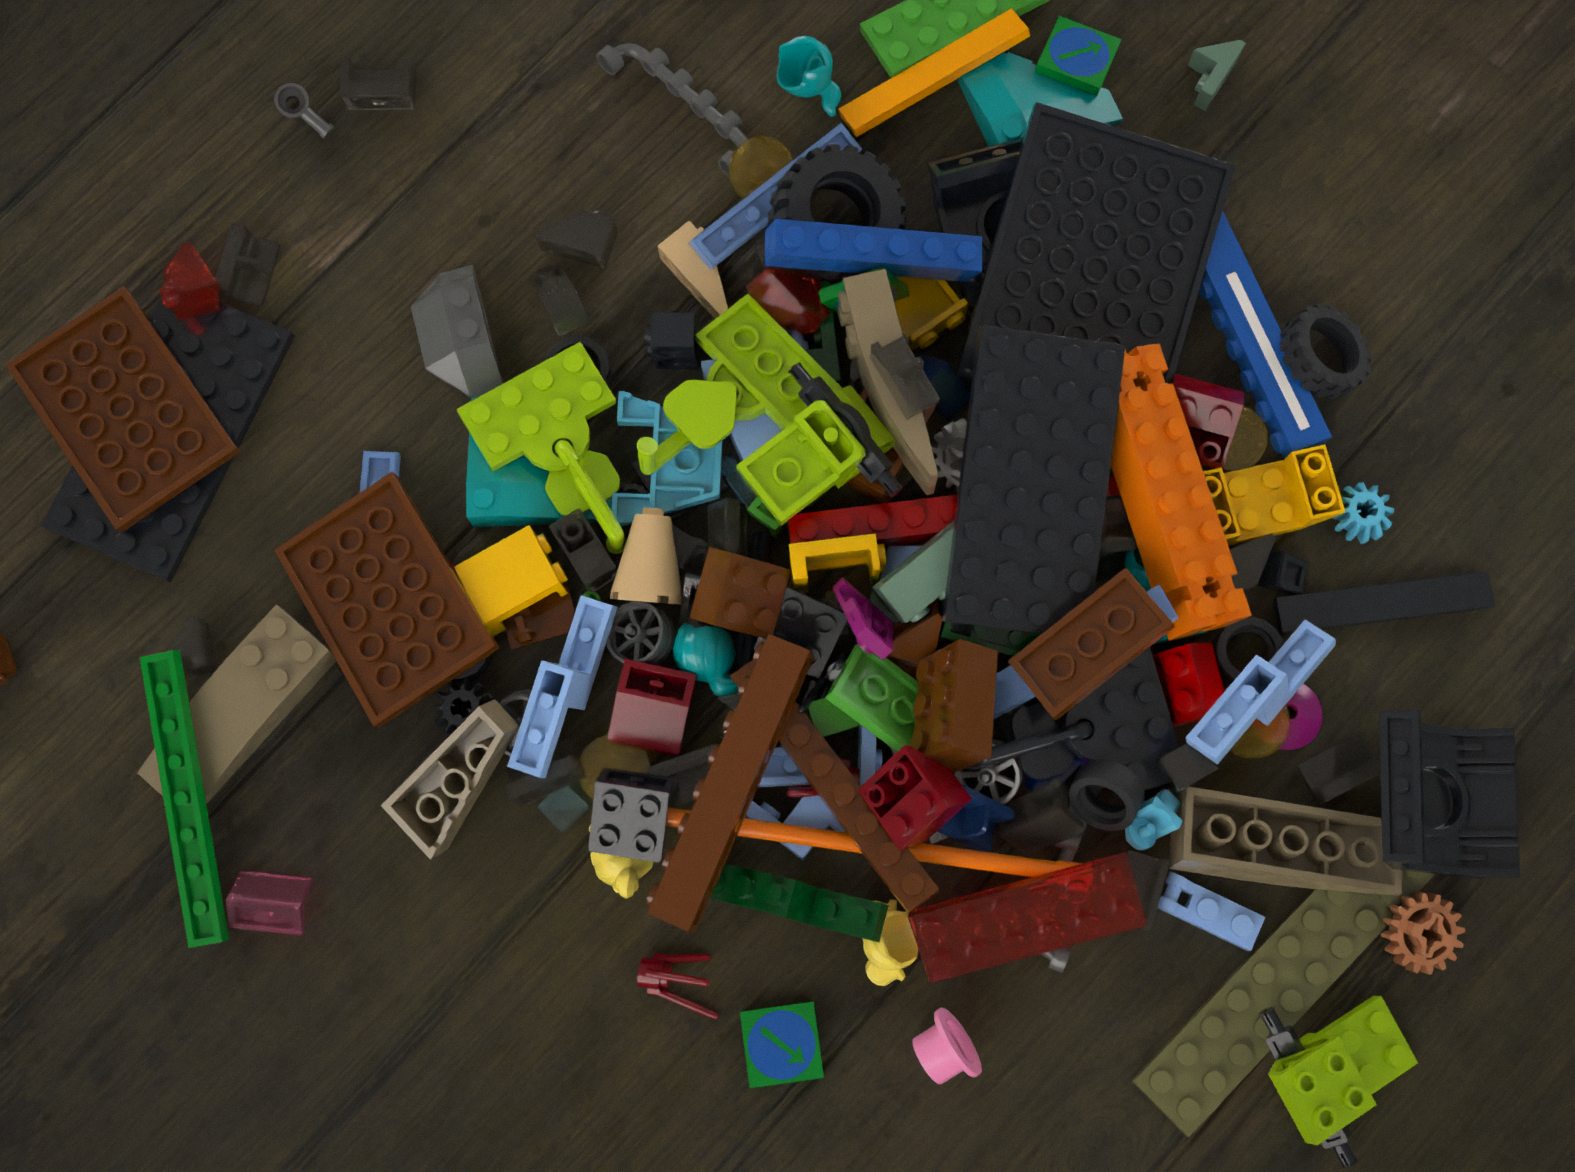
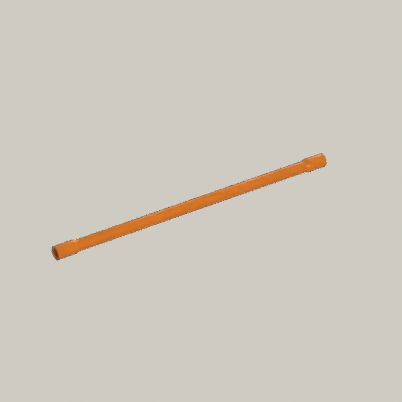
M668 807L666 826L678 828L684 814H690L691 810ZM745 818L737 835L862 853L847 832ZM921 843L908 848L917 861L1048 879L1054 880L1057 883L1091 887L1093 878V865L1062 860L1048 861Z

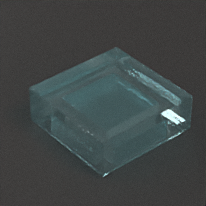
M562 781L537 808L562 833H565L590 807Z

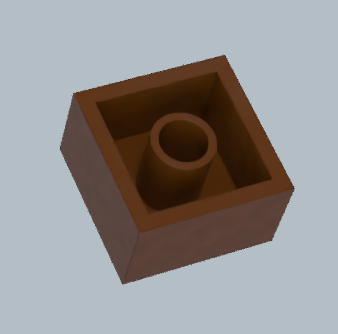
M709 547L690 618L767 639L768 634L773 635L791 570Z

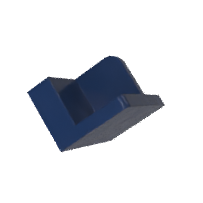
M962 785L972 800L937 832L973 850L991 851L995 823L1014 819L1015 811L966 785Z

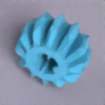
M1364 482L1358 483L1354 489L1347 486L1341 491L1345 513L1332 519L1340 520V523L1335 526V531L1338 532L1345 529L1347 531L1346 541H1351L1357 535L1360 544H1365L1369 541L1370 537L1374 540L1379 539L1383 536L1382 530H1387L1391 527L1392 522L1387 517L1394 513V508L1384 505L1389 500V495L1381 497L1377 495L1378 485H1373L1367 491ZM1358 508H1361L1365 511L1363 516H1367L1366 518H1362L1359 515L1361 510H1357Z

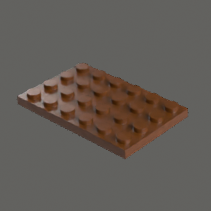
M125 286L5 364L114 528L120 533L240 453L238 447Z
M390 472L274 550L374 727H382L499 649L497 642L481 619L466 590L403 484L393 472Z

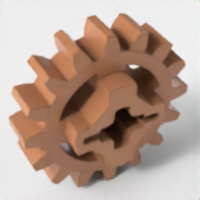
M1414 891L1413 898L1401 895V906L1393 904L1389 906L1394 913L1393 917H1383L1382 920L1390 925L1388 931L1381 933V937L1391 941L1384 948L1385 951L1395 955L1393 962L1405 966V969L1418 973L1420 970V972L1430 975L1433 973V967L1442 971L1445 970L1446 964L1444 960L1447 958L1456 961L1457 957L1452 951L1454 947L1463 948L1464 945L1461 941L1457 940V935L1464 933L1465 928L1456 926L1455 923L1462 917L1461 914L1450 911L1453 903L1441 899L1440 895L1428 892L1426 894Z

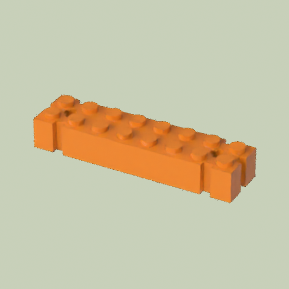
M1158 343L1138 346L1128 353L1125 350L1111 468L1151 589L1160 584L1179 618L1173 622L1175 628L1167 633L1168 640L1190 636L1200 631L1206 632L1226 627L1252 616L1243 588L1235 589L1231 577L1238 573L1173 383H1165L1163 373L1168 370Z

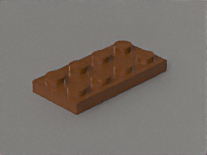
M1125 568L1008 660V662L1056 721L1175 628V626L1127 568Z

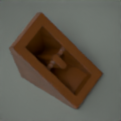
M938 598L927 606L930 611L917 622L912 623L908 621L904 623L899 621L893 625V651L887 657L920 662L923 658L935 653L942 624V603Z

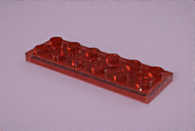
M1126 852L915 909L908 914V920L930 983L1147 926Z

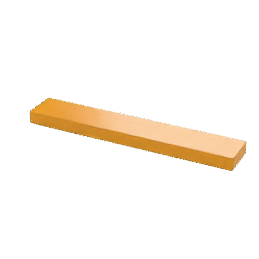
M1011 8L838 109L840 117L855 137H858L1030 37L1029 28Z

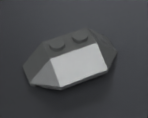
M473 265L439 273L411 306L425 369L450 386L462 391L466 396L470 398L478 397L502 385L503 380Z

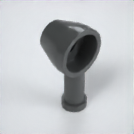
M286 83L277 89L274 102L277 110L283 116L292 119L301 117L323 139L330 135L334 126L331 123L328 124L309 107V96L302 86L295 83ZM290 99H297L300 104L298 108L290 109L287 107L288 101Z

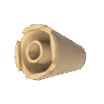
M643 507L642 514H635L611 589L610 599L682 605L683 596L671 517L664 516V509Z

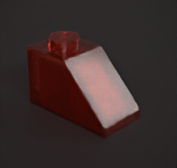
M191 242L183 243L163 271L164 286L160 287L163 304L166 308L170 307L178 320L219 310L218 282Z
M768 267L746 286L751 296L782 328L808 334L816 330L818 325L830 316L828 307L822 304L819 291L822 288L819 280Z

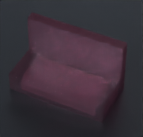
M240 871L226 899L229 928L302 936L306 927L304 903L313 884L312 878Z

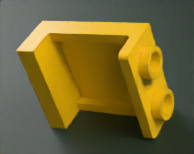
M896 276L908 285L910 293L909 297L894 302L901 331L910 341L908 348L910 352L919 346L921 349L930 346L938 338V333L947 327L949 330H952L966 319L965 315L969 306L968 301L965 298L960 300L945 280Z
M530 525L454 566L473 605L493 636L506 630L502 622L503 620L554 592H558L561 597L568 594L563 585L568 580L564 570L558 561L552 563L548 556L549 553L553 552L551 545L543 533L537 536Z
M876 534L789 544V561L793 589L801 587L804 593H808L807 572L859 565L868 566L870 583L873 584L874 579L879 580L880 573H885L886 555L884 544H877Z

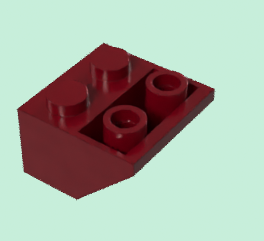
M1175 374L1172 383L1200 464L1216 469L1222 467L1223 469L1244 406V392Z
M625 659L617 688L607 741L678 757L694 693L696 674Z
M909 745L903 746L858 789L900 851L926 842L972 800L950 768Z

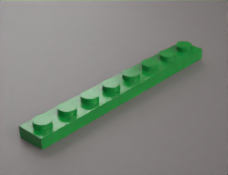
M171 650L139 657L188 948L229 940L181 653L180 650Z

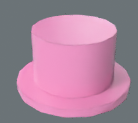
M943 1007L937 1009L934 1012L935 1025L913 1038V1047L919 1062L930 1078L940 1085L962 1071L971 1077H977L982 1072L981 1062L970 1037L953 1014Z

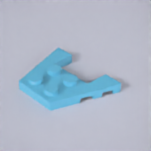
M619 391L618 426L654 427L653 439L657 442L658 446L678 431V428L666 417L664 408L660 404L650 400L644 401L633 397L628 392ZM723 440L716 446L707 449L698 448L692 443L655 473L651 474L650 494L613 493L612 513L620 526L632 524L635 514H642L643 507L664 509V514L720 499Z

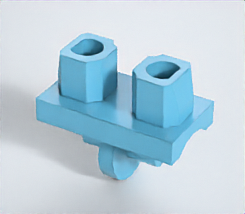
M1166 789L1158 792L1155 797L1143 801L1133 823L1125 828L1126 841L1137 850H1145L1152 847L1156 839L1179 829L1183 820L1176 815V812L1181 802Z

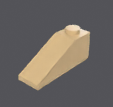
M688 221L658 245L659 256L662 262L708 313L716 319L728 309L718 268L716 266L710 270L689 245V242L704 231L702 227L697 229Z

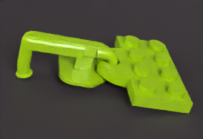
M747 294L695 334V341L715 363L709 369L706 381H684L666 396L663 404L664 413L678 428V431L659 446L650 437H643L638 440L637 450L640 470L644 475L655 473L691 443L703 449L716 446L733 432L735 420H753L766 413L781 430H784L794 422L796 415L807 408V405L798 395L802 387L788 373L791 367L799 362L812 378L822 377L833 392L842 389V387Z
M581 342L456 409L493 472L525 455L533 465L550 471L545 490L554 507L561 515L577 517L591 509L608 537L606 540L607 549L613 554H619L624 551L626 544L624 531L606 503V500L610 499L613 493H617L619 490V475L606 455L587 450L590 442V429L586 420L615 405L616 399Z

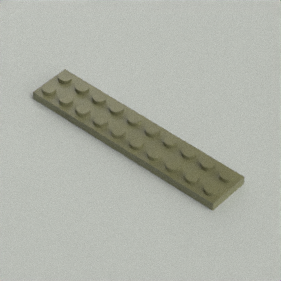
M1402 870V894L1400 895L1312 889L1131 1081L1185 1136L1190 1137L1270 1051L1266 1043V1038L1270 1032L1259 1013L1273 1006L1283 1026L1291 1025L1293 1027L1388 925L1382 920L1383 917H1393L1394 913L1389 906L1391 904L1401 906V895L1413 898L1414 891H1420L1435 874Z

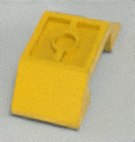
M1326 445L1293 451L1284 460L1223 473L1222 467L1203 471L1228 545L1300 530L1345 513Z

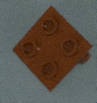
M567 581L563 583L568 592L567 595L561 597L558 592H554L503 620L511 650L569 633L575 609Z

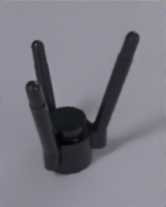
M842 650L840 654L833 656L827 671L822 673L820 680L798 707L800 713H803L810 706L827 683L833 685L849 657L847 650Z

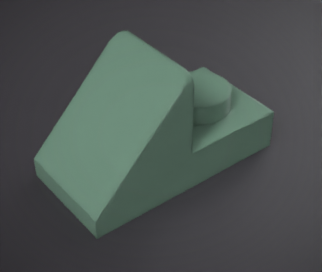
M1236 40L1197 48L1193 51L1188 66L1203 74L1194 89L1199 92L1194 103L1196 107L1203 111L1207 110L1237 63L1246 45L1245 42Z

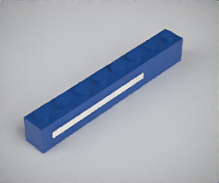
M1222 210L1199 294L1204 300L1207 299L1212 309V321L1218 330H1222L1227 340L1226 350L1233 361H1237L1241 370L1240 378L1242 384L1247 391H1251L1256 401L1255 410L1261 422H1266L1271 433V445L1277 454L1280 453L1284 460L1293 451L1325 445L1332 435L1311 392L1302 388V383L1298 379L1294 380L1290 374L1292 372L1290 367L1285 366L1282 358L1285 355L1283 351H1280V342L1283 340L1280 337L1281 330Z

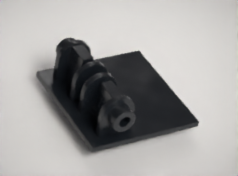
M787 586L773 636L810 650L814 659L807 674L819 679L846 624L847 618L844 612ZM758 637V640L753 649L756 650L758 644L761 641L765 642L766 639Z

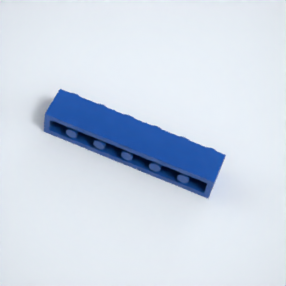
M775 219L765 230V266L861 274L882 266L893 275L899 277L968 282L982 272V236Z

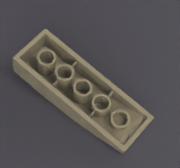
M886 269L843 278V290L837 292L839 302L837 311L841 326L847 325L845 343L849 359H856L870 403L878 419L895 438L894 449L903 464L926 495L934 494L938 471Z
M277 604L225 659L189 702L206 804L336 662L331 650ZM154 748L138 771V774L163 796Z
M1189 786L1175 795L1181 802L1176 815L1183 822L1179 829L1171 832L1169 869L1299 888L1383 895L1402 894V870L1392 869L1382 861V818Z

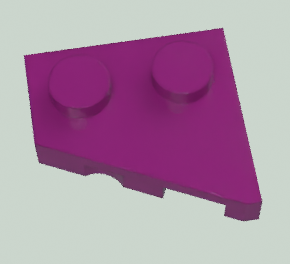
M842 577L833 586V590L855 637H857V643L865 652L869 654L875 653L884 660L893 651V621Z

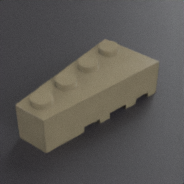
M496 700L478 706L381 805L430 860L448 850L520 727Z

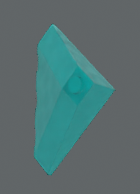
M1010 52L997 55L957 79L988 147L1024 137L1033 105L1036 102L1111 126L1123 120L1108 89L1101 87L1098 96L1036 73L1037 65L1032 64L1033 61Z
M469 433L466 517L473 527L598 522L591 509L577 517L561 515L554 507L545 490L550 471L533 465L525 455L493 472ZM611 497L610 499L606 500V503L612 511Z

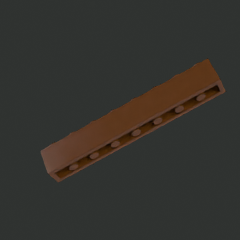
M768 634L765 642L761 641L758 644L753 655V662L756 664L751 676L746 675L743 678L738 690V696L741 699L736 710L731 709L725 718L723 730L726 733L720 745H714L709 755L708 765H711L706 779L701 778L694 789L692 798L696 802L691 813H685L680 821L677 834L681 836L675 849L670 848L663 860L662 869L665 870L660 884L655 883L649 892L646 904L650 905L647 914L685 931L696 932L812 664L814 656L810 650L771 634Z

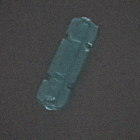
M731 454L722 457L721 474L723 477H727L726 482L741 503H745V509L747 510L757 495L736 470L738 463Z

